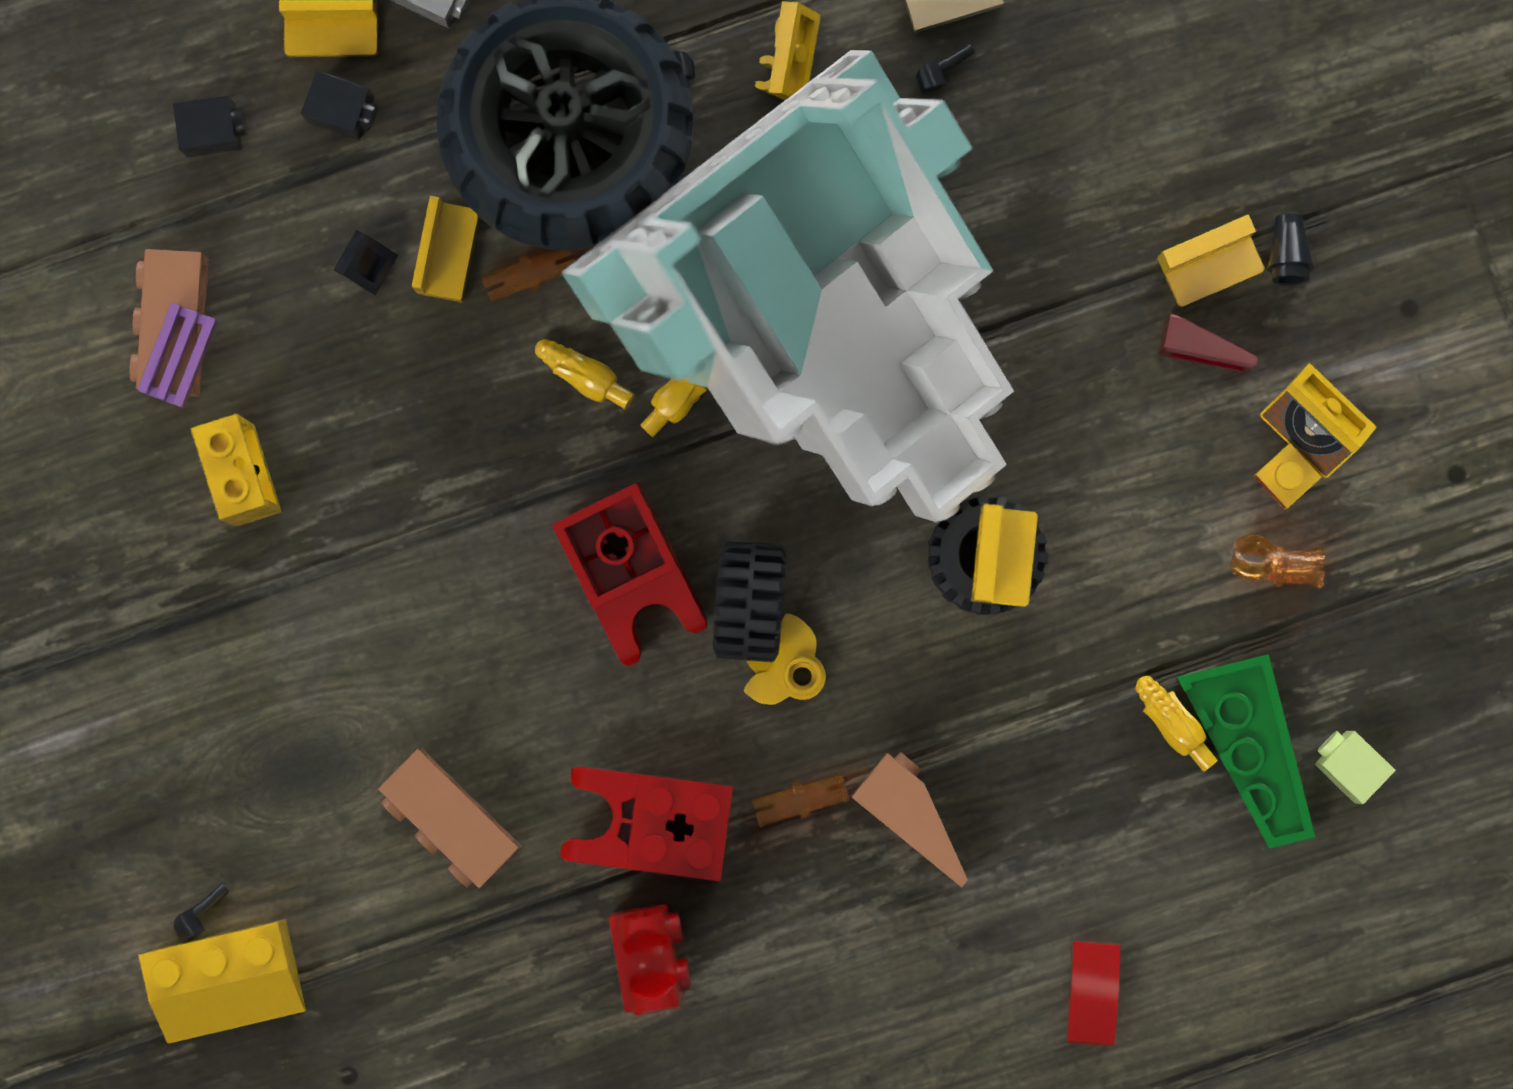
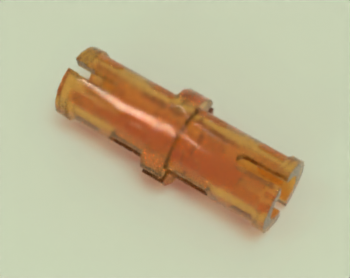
M549 250L532 258L524 255L519 257V263L487 275H481L485 288L500 282L505 283L503 286L487 291L491 303L493 304L497 300L530 288L531 291L540 289V283L562 276L561 272L572 265L575 260L573 258L560 264H555V261L572 255L571 250Z
M842 773L805 785H801L800 781L791 784V789L752 799L760 828L764 827V825L797 815L804 819L810 817L809 812L850 801Z

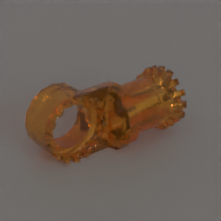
M1244 535L1234 543L1230 568L1233 570L1232 573L1234 575L1238 574L1239 579L1245 577L1247 582H1249V579H1253V582L1272 581L1273 587H1282L1284 583L1312 584L1313 588H1322L1325 571H1320V568H1325V564H1320V562L1324 563L1325 561L1324 548H1314L1313 551H1285L1283 546H1274L1273 543L1262 536ZM1254 553L1253 555L1257 556L1258 554L1265 560L1250 562L1245 560L1242 555Z

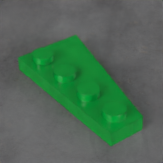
M1269 654L1177 676L1269 849L1316 838Z

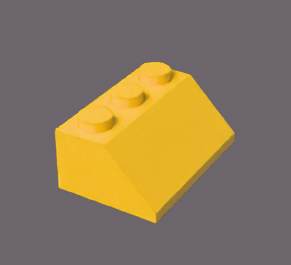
M286 919L156 949L138 955L148 1001L167 1044L306 1011Z

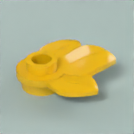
M789 613L784 616L781 622L779 654L773 663L746 661L756 673L744 688V692L753 700L761 704L775 705L788 697L798 700L810 699L822 690L826 680L825 669L820 660L815 657L816 636L803 620ZM801 667L807 668L812 676L811 681L804 686L796 684L793 679L795 670Z

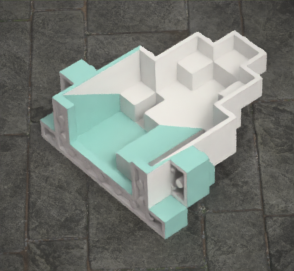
M850 50L561 272L593 320L611 324L640 370L677 380L687 379L689 383L708 387L739 434L774 444L785 443L795 437L803 450L823 455L853 501L869 506L879 505L892 498L897 491V487L915 516L938 522L953 516L960 509V503L973 492H978L988 487L995 480V474L1007 465L979 419L987 418L996 413L1002 407L1001 401L1014 392L958 300L967 298L977 292L982 285L980 281L993 272V269L938 178L944 177L957 169L961 163L959 159L970 151L972 147L943 100L900 98L872 51Z

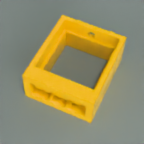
M234 414L191 428L219 520L235 526H241L282 512L253 423L238 414ZM254 465H257L260 468V472L258 475L256 474Z

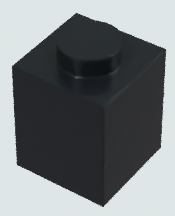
M316 70L301 115L310 124L359 140L363 129L367 131L371 129L377 114L378 105L373 103L375 97L369 88Z
M229 96L173 103L179 150L186 157L242 150L240 136L247 135L246 117L243 108H236V104Z

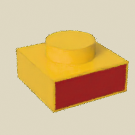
M1290 443L1253 475L1284 510L1288 509L1322 478Z

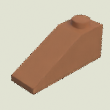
M899 752L895 759L888 753H885L851 797L954 882L963 887L968 879L925 784L916 777L922 769L901 752Z

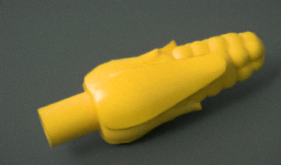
M542 339L536 344L535 354L553 370L554 374L567 381L585 397L597 402H604L608 399L625 410L632 403L635 394L618 384L616 374L605 364L584 356L570 347L565 348L564 345L557 344L555 341Z
M671 378L668 383L654 394L651 404L655 409L640 426L654 437L668 421L677 423L682 420L693 404L707 391L706 387L689 383L687 379L677 380Z
M1151 676L1139 678L1135 689L1140 699L1144 701L1145 708L1143 712L1156 724L1167 743L1183 756L1189 754L1203 772L1214 765L1218 760L1204 744L1206 735L1201 724L1181 704L1174 691L1167 693Z

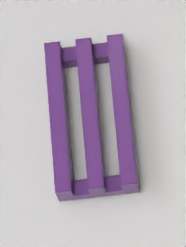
M171 302L137 391L185 408L218 321ZM180 317L185 318L159 388H155L153 385ZM198 323L203 325L178 391L176 395L171 394L169 390L194 326Z

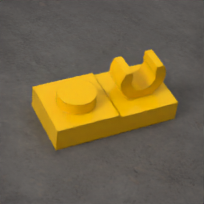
M782 1L780 16L775 24V56L766 55L761 57L759 61L760 64L772 68L771 78L765 82L756 81V88L785 101L809 83L821 14L799 2Z

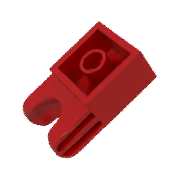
M640 481L552 524L558 540L622 664L631 667L640 661L643 649L636 633L635 623L639 611L645 606L660 604L670 608L677 615L686 631L697 634L708 629L707 616ZM615 532L618 537H626L629 546L624 548L627 552L624 557H620L617 551L609 553L606 550L605 544L611 541L608 534Z
M583 766L571 768L570 781L576 788L595 792L609 802L612 809V823L607 832L598 838H571L563 843L560 848L561 858L570 862L721 881L733 786ZM676 814L686 815V823L694 827L692 835L685 833V840L674 839V832L667 830L668 820L675 821Z
M662 903L613 912L609 916L625 1013L633 1012L634 1016L649 1012L655 1013L661 1010L679 1008L684 998V991L690 990L691 986L687 958L678 959L676 943H682L683 940L679 911L670 913L669 904Z

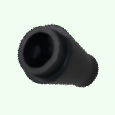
M1295 213L1278 215L1275 217V231L1267 271L1272 274V282L1278 285L1292 286L1307 283L1310 280V272L1314 270V265L1303 226V216Z

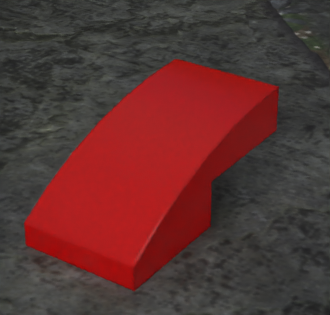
M1073 941L1071 947L1070 994L1068 996L1067 1043L1102 1046L1115 1045L1121 945Z

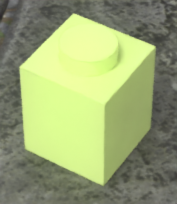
M1338 731L1334 732L1319 747L1318 752L1322 757L1314 764L1356 804H1364L1396 771L1355 731H1346L1343 735Z

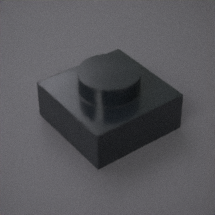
M356 230L333 271L365 291L376 295L398 255L370 236Z

